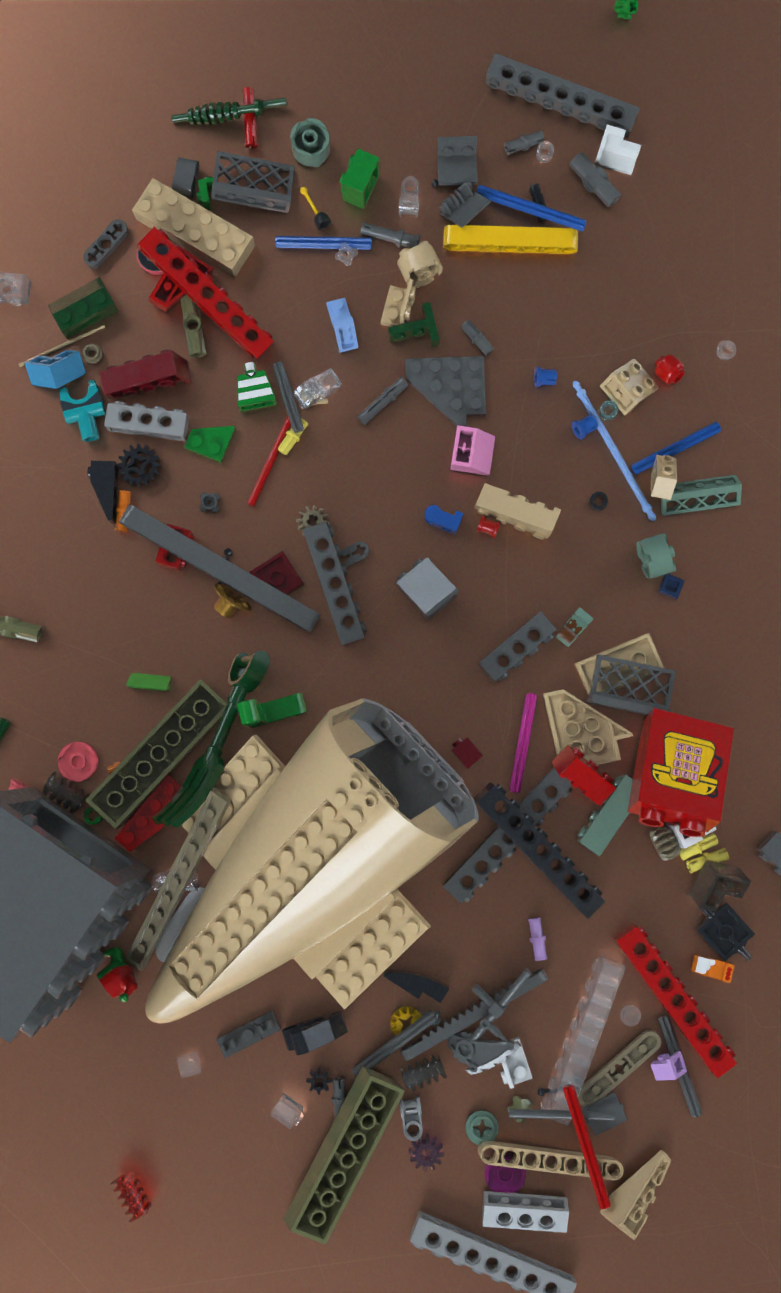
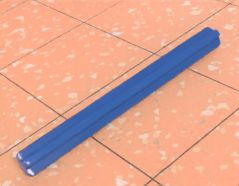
M479 185L476 191L490 201L579 231H584L587 224L585 219L483 185Z

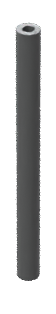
M509 1109V1118L572 1119L570 1110ZM582 1111L584 1120L615 1121V1112Z

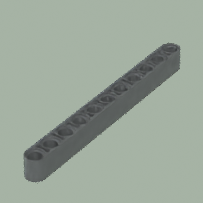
M130 504L119 520V523L309 633L312 632L321 616L309 607Z

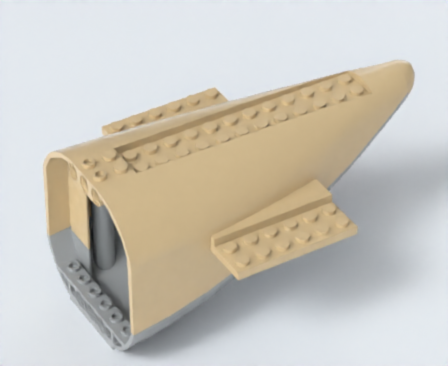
M364 698L329 710L286 766L257 735H253L224 767L213 788L231 800L203 855L216 871L188 916L148 994L145 1003V1013L148 1019L160 1024L179 1020L249 984L291 959H294L312 980L316 977L345 1010L431 927L397 888L450 848L478 822L477 806L470 791L464 784V780L408 721L406 722L385 706ZM203 804L186 822L182 824V826L186 829L188 833L190 832Z

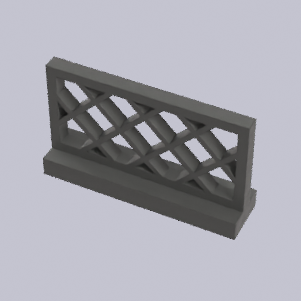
M217 151L211 199L288 213L291 204L294 166ZM220 159L229 160L231 165L224 168L220 163ZM246 163L251 168L244 172L239 165ZM267 167L270 172L263 175L258 169ZM235 168L240 175L233 179L228 172ZM281 170L288 171L289 176L282 179L278 172ZM252 172H255L259 177L255 182H252L248 177ZM225 175L229 182H217V179ZM274 175L279 182L272 186L267 179ZM244 178L249 185L243 187L239 186L237 182ZM263 182L268 189L265 191L259 190L256 186ZM283 186L287 191V195L280 194L275 189Z
M598 654L590 694L587 696L586 703L648 715L653 708L671 712L669 708L676 671ZM601 660L608 661L613 669L604 674L600 668ZM622 665H628L632 671L625 678H623L618 670ZM647 669L652 677L643 682L637 672ZM615 671L621 681L612 686L606 676ZM661 673L669 674L668 683L664 686L661 685L657 678ZM634 675L640 685L631 690L626 680ZM604 679L609 689L605 692L596 691L597 682ZM654 679L659 689L651 694L645 684ZM621 683L628 690V693L623 697L619 696L614 689ZM641 687L648 695L642 701L638 700L634 694ZM660 691L665 696L664 705L657 704L653 698Z

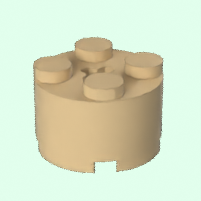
M423 241L412 248H405L399 253L400 258L397 265L407 286L409 279H413V286L416 288L423 287L434 281V276L437 273L440 275L443 271L438 256L428 241Z

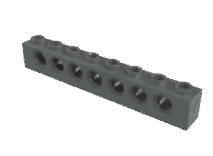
M496 53L486 73L485 84L493 89H501L509 95L522 97L531 103H538L546 109L559 111L564 116L575 117L583 123H591L602 130H605L607 125L626 130L625 137H629L640 107ZM594 109H598L601 112L597 113L594 111Z
M553 767L519 803L520 808L518 810L523 815L527 813L535 821L532 825L538 828L545 820L543 816L547 812L552 813L558 807L557 801L561 797L566 798L572 792L570 788L572 786L570 784L571 781L566 777L564 779L561 778ZM549 786H554L556 794L550 798L546 794V789ZM538 800L542 803V809L539 812H534L532 804ZM516 815L510 817L509 825L517 821ZM498 826L443 884V887L460 903L463 901L467 903L475 895L473 891L477 886L481 888L489 880L487 876L492 871L494 873L498 871L503 865L501 861L506 856L508 858L511 857L517 850L515 848L516 844L513 841H505V833ZM526 830L523 833V839L529 838L530 830ZM494 845H498L501 849L500 854L496 857L490 854V848ZM480 860H484L487 863L484 871L476 870V863ZM466 875L473 878L470 886L462 885V878Z

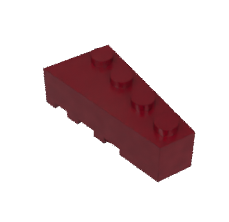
M170 349L162 350L160 354L154 356H143L141 360L126 361L121 366H109L106 370L99 372L103 393L111 399L138 394V390L154 391L156 386L174 387L175 382L184 381L185 384L192 383L188 361Z

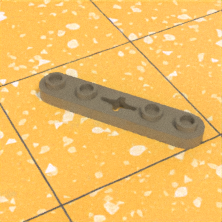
M646 1030L635 1038L578 1089L577 1097L580 1104L586 1107L610 1093L660 1048L661 1038L652 1030ZM616 1064H624V1066L622 1067L623 1072L621 1074L620 1072L614 1073V1071L616 1070L614 1066Z

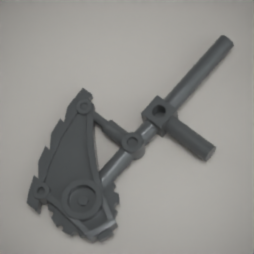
M525 968L503 997L497 1001L478 984L472 989L490 1007L488 1010L490 1013L481 1020L480 1025L473 1033L462 1031V1033L459 1032L450 1036L447 1040L449 1043L447 1047L453 1051V1057L457 1058L461 1064L464 1062L469 1066L465 1070L469 1074L474 1075L483 1072V1069L493 1068L497 1065L495 1063H502L508 1058V1055L514 1054L520 1048L521 1044L518 1041L514 1042L505 1038L501 1034L502 1032L493 1024V1021L508 1008L506 1005L532 975L529 969ZM488 1029L501 1040L480 1039V1037Z

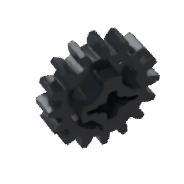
M137 444L135 449L130 445V451L124 449L125 456L118 457L122 461V463L117 464V467L122 469L118 473L120 476H124V482L129 481V485L132 487L135 483L139 488H141L142 483L148 487V481H156L154 475L160 476V473L157 471V469L162 468L161 464L157 463L160 461V458L155 456L156 452L154 449L149 451L148 445H145L143 449L140 444ZM139 454H145L147 456L141 457L139 456ZM138 463H141L140 469L137 468ZM136 474L139 475L140 478H134L130 475Z

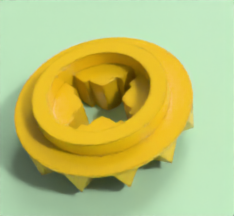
M410 1006L398 1008L391 1016L390 1026L392 1032L395 1035L402 1032L403 1023L400 1019L407 1020L412 1016L410 1024L422 1017L419 1011Z

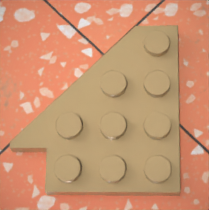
M564 689L543 694L556 755L567 745H570L573 749L575 747L579 748L585 754L583 757L587 761L591 759L597 765L621 760L617 740L632 737L633 733Z

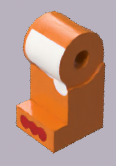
M694 955L691 971L731 984L735 965L707 956Z

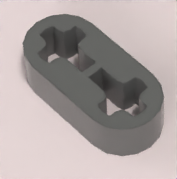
M359 541L340 550L343 557L350 555V558L346 559L345 568L347 569L368 557L369 548L366 543ZM358 546H360L361 549H366L363 551V556H361L360 554H356L353 556L352 554L357 551Z

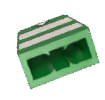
M255 362L245 363V374L237 376L238 407L240 412L277 405L265 370L257 371Z

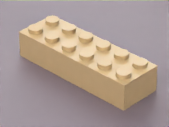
M152 178L132 209L137 221L151 229L154 226L158 230L162 229L169 236V240L234 278L255 247L253 236Z

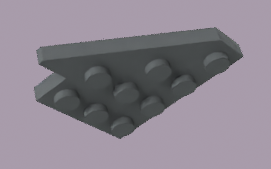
M484 356L405 359L406 381L456 427L457 425L467 427L466 417L486 416Z

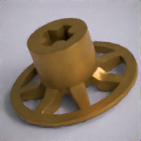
M219 583L213 586L220 596L214 608L224 617L231 618L237 608L246 612L251 610L250 604L242 596L233 597V589Z

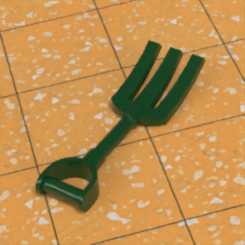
M256 651L253 655L239 653L234 657L228 673V683L232 685L212 742L207 747L205 754L194 762L189 775L179 791L161 811L152 817L156 825L163 823L164 826L172 824L173 827H180L203 804L210 790H213L225 767L224 760L221 757L222 750L238 712L236 704L243 702L246 694L253 692L258 687L269 667L270 657L265 651Z

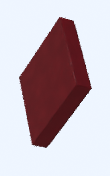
M283 551L249 572L286 595L291 594L304 585Z

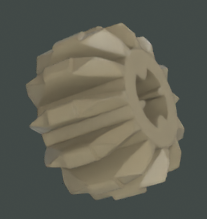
M313 505L311 511L306 506V513L299 511V515L303 518H296V522L300 523L297 526L298 530L312 527V524H310V519L312 518L316 521V525L324 522L327 523V526L330 525L329 521H325L329 518V515L323 514L324 508H320L317 512L316 505Z
M667 825L656 827L650 831L649 835L662 860H671L680 854V847Z

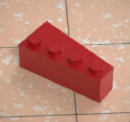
M167 775L114 839L131 852L167 826H164L163 823L156 825L152 817L170 802L183 784L173 775Z

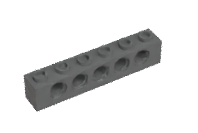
M324 522L303 529L341 645L365 638L363 633L367 631L364 622H359L357 614L360 613L357 601L353 602L351 595L354 594L351 583H346L344 577L348 575L344 563L340 564L338 556H341L338 544L334 545L331 538L335 536L332 526H327V523ZM322 538L326 539L329 543L328 548L323 551L317 547V541ZM326 558H332L335 561L333 569L328 570L324 568L323 562ZM333 577L341 579V586L337 589L330 586V580ZM340 596H344L348 600V604L344 608L336 605V600ZM345 616H352L354 618L352 626L346 627L343 625L342 621Z

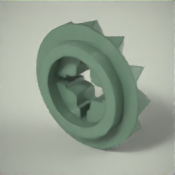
M482 1110L475 1111L468 1117L465 1129L468 1138L473 1143L480 1145L481 1142L495 1140L498 1135L499 1125L492 1113ZM483 1119L485 1126H488V1128L484 1129L482 1136H480L479 1128L475 1126L480 1125Z

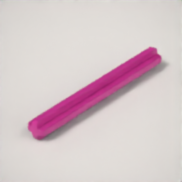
M527 693L510 783V791L515 793L521 792L537 695Z

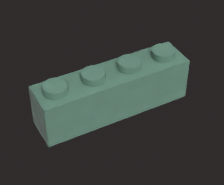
M627 775L615 778L613 784L616 789L602 803L598 810L594 809L588 818L591 821L587 827L583 826L577 834L579 837L577 842L597 856L602 854L630 813L627 810L633 779Z

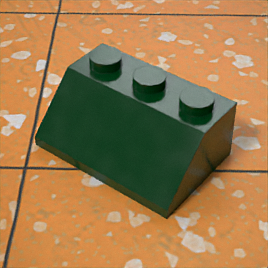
M100 277L48 305L60 330L67 339L118 312Z

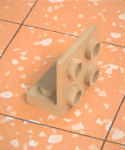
M409 279L407 289L390 285L381 318V325L392 327L409 323L411 305H414L416 297V287L413 286V279Z
M635 359L612 372L600 385L601 389L624 415L630 413L642 400L659 389V386Z

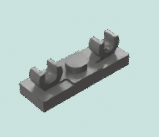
M271 1010L218 1037L216 1041L224 1058H227L280 1031L281 1027Z

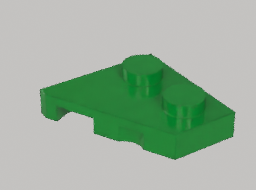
M235 426L191 429L184 448L222 463L236 428Z

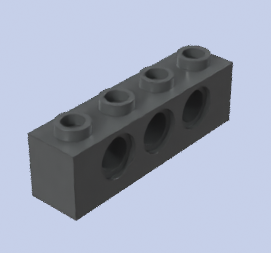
M540 611L479 662L478 665L493 683L496 680L501 682L509 675L507 671L510 668L517 669L524 663L522 658L527 654L530 657L539 650L538 645L544 641L546 644L554 638L553 632L557 629ZM530 631L538 633L539 639L537 641H532L529 638L528 634ZM514 644H521L524 648L523 653H515L513 650ZM500 656H504L508 659V665L506 667H502L498 664V658Z

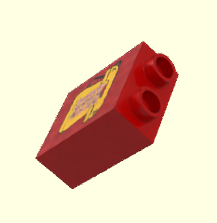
M653 708L642 723L627 812L638 814V821L647 826L662 827L665 821L680 825L679 832L686 836L704 837L705 832H709L721 822L734 728Z

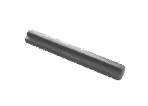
M278 361L273 364V369L292 429L295 433H299L304 430L303 423L284 364Z

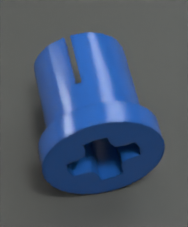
M535 367V387L556 385V369Z
M591 414L571 423L574 434L580 440L598 428L597 421Z

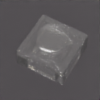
M198 1051L176 1058L182 1079L203 1072Z

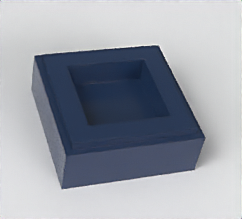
M665 574L658 592L678 599L685 580L671 574Z

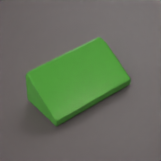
M132 673L126 686L134 689L169 692L171 677Z

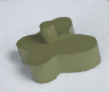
M514 1096V1104L508 1107V1112L509 1109H530L533 1103L529 1099ZM515 1118L518 1123H524L526 1119Z

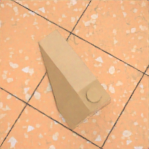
M662 1150L610 1195V1208L600 1211L608 1221L634 1241L648 1218L645 1212L649 1203H654L656 1196H654L655 1188L662 1184L671 1159Z

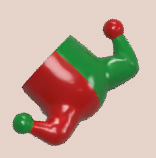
M113 947L104 951L105 957H111V961L97 973V977L112 998L119 996L121 1002H127L129 996L138 987L137 981L134 978L131 966L124 962L121 948Z

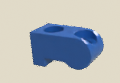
M431 505L425 510L424 518L428 524L456 535L464 513L456 510L455 515L442 511L437 505Z

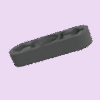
M119 219L112 221L86 250L84 261L89 268L97 269L101 267L128 236L129 230L124 221ZM117 227H118L119 229L122 228L123 231H122V232H119V231L116 232L115 228H117ZM104 240L111 241V246L107 249L101 247V243ZM90 257H96L97 261H91Z

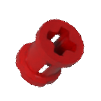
M482 515L476 531L490 534L495 539L501 522L491 521L485 515Z

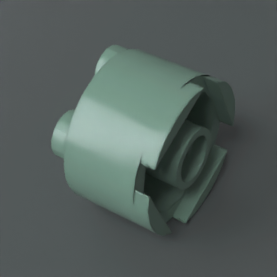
M308 118L303 122L299 121L294 125L290 134L294 158L305 166H321L330 154V136L323 122L314 118Z
M665 533L642 539L636 543L638 558H641L643 563L641 568L647 579L676 571L675 562L672 560V557H675V552L672 545L668 546Z

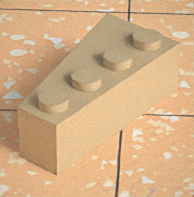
M484 483L474 508L478 510V514L485 515L486 517L489 515L493 516L497 522L500 521L502 524L510 523L515 525L514 528L521 532L526 530L532 532L533 536L538 539L549 538L561 509L554 508L553 511L549 510L544 503L534 502L532 504L524 496L514 495L512 497L509 491Z

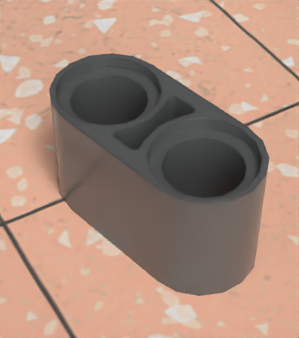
M178 158L172 182V189L183 196L193 197L199 173V161Z

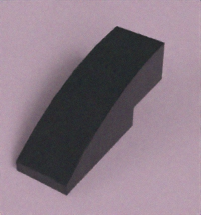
M385 970L384 972L385 978L417 999L424 992L441 1003L449 991L448 985L425 974L406 970Z

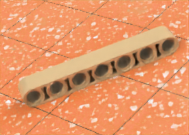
M484 1141L478 1146L480 1158L488 1165L590 1177L582 1152L495 1141ZM487 1148H493V1154L490 1157H484L483 1153ZM507 1151H514L512 1159H504ZM534 1153L533 1161L525 1162L526 1155ZM595 1154L603 1179L618 1180L622 1177L624 1170L620 1162L611 1156ZM549 1156H554L553 1164L546 1165V1159ZM574 1158V1166L568 1168L566 1165L567 1161ZM615 1163L616 1169L614 1172L608 1173L609 1165Z

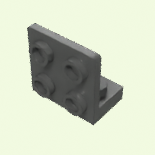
M477 136L438 137L437 162L439 185H462L468 181L471 184H477Z

